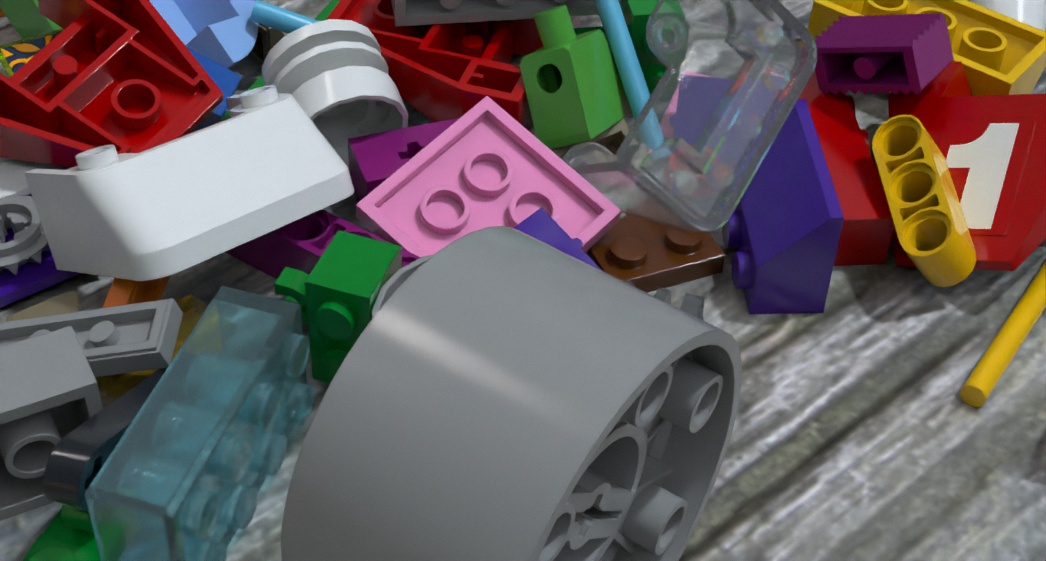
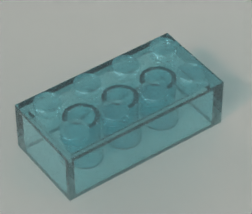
M221 286L85 492L101 561H226L227 547L237 529L245 530L254 516L258 492L268 475L275 476L280 470L286 453L287 440L295 425L302 426L305 424L312 409L314 388L312 385L307 384L306 377L310 339L308 336L303 335L301 307L299 304Z

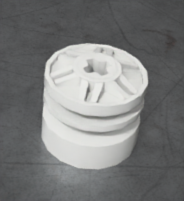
M328 19L307 24L287 34L268 52L261 67L263 85H275L278 94H291L345 162L348 169V138L408 127V112L395 83L388 75V66L381 55L379 44L368 27L352 20Z

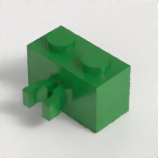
M338 230L310 274L285 267L274 283L275 293L287 296L277 310L278 321L294 325L308 323L313 379L329 384L333 380L345 357L372 320V309L381 287L398 269L402 268L401 246Z

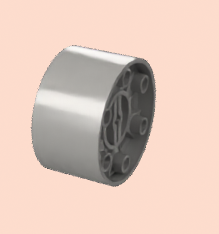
M495 226L473 231L438 251L398 287L363 330L331 381L305 436L290 481L282 520V561H679L706 506L731 438L742 383V361L738 344L733 336L724 330L515 228Z

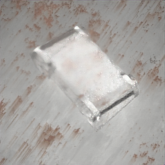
M659 0L646 24V40L649 49L667 69L618 151L614 155L606 147L598 143L584 142L572 146L563 156L562 160L622 210L621 213L687 232H713L722 228L732 216L809 81L817 63V47L814 37L778 0Z

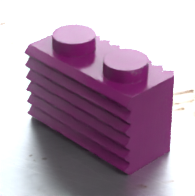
M942 13L839 16V21H834L833 26H828L827 31H822L821 36H816V40H811L809 47L819 90L825 95L829 91L835 95L839 91L845 95L849 91L855 95L859 91L865 95L869 91L875 95L879 91L885 95L890 91L895 95L900 91L906 95L911 91L918 95L954 59L946 19Z

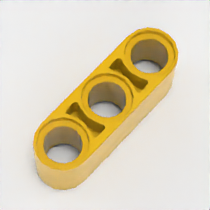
M912 115L891 117L875 131L872 139V150L899 242L928 282L940 287L957 285L965 280L973 271L976 264V251L946 159L918 118Z

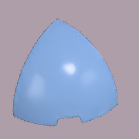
M149 0L185 46L227 69L246 57L256 42L259 23L249 20L255 0Z

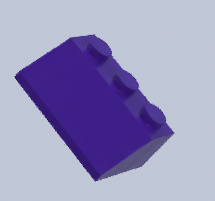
M794 99L729 146L726 151L724 171L716 172L714 175V204L716 208H724L722 220L723 243L725 247H733L734 249L732 258L733 285L735 289H743L749 314L823 313L844 221L841 206L806 99Z

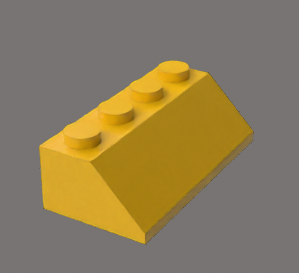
M814 0L803 56L812 59L809 49L811 40H816V36H821L822 31H827L828 26H833L834 21H839V16L942 13L947 23L954 58L952 62H962L972 96L1031 94L1046 67V32L968 0Z

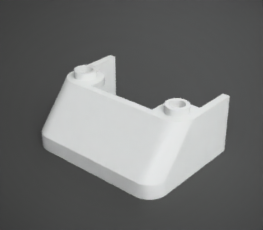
M268 85L226 98L231 118L143 152L117 154L115 145H105L77 154L75 158L78 165L70 169H33L24 174L57 270L147 281L183 271L348 198L354 193L348 166L293 96L289 93L278 94L275 85Z

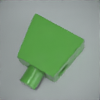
M567 5L554 7L533 15L543 47L522 57L519 66L536 138L550 150L589 141L631 114L632 111L604 33L600 29L576 35Z

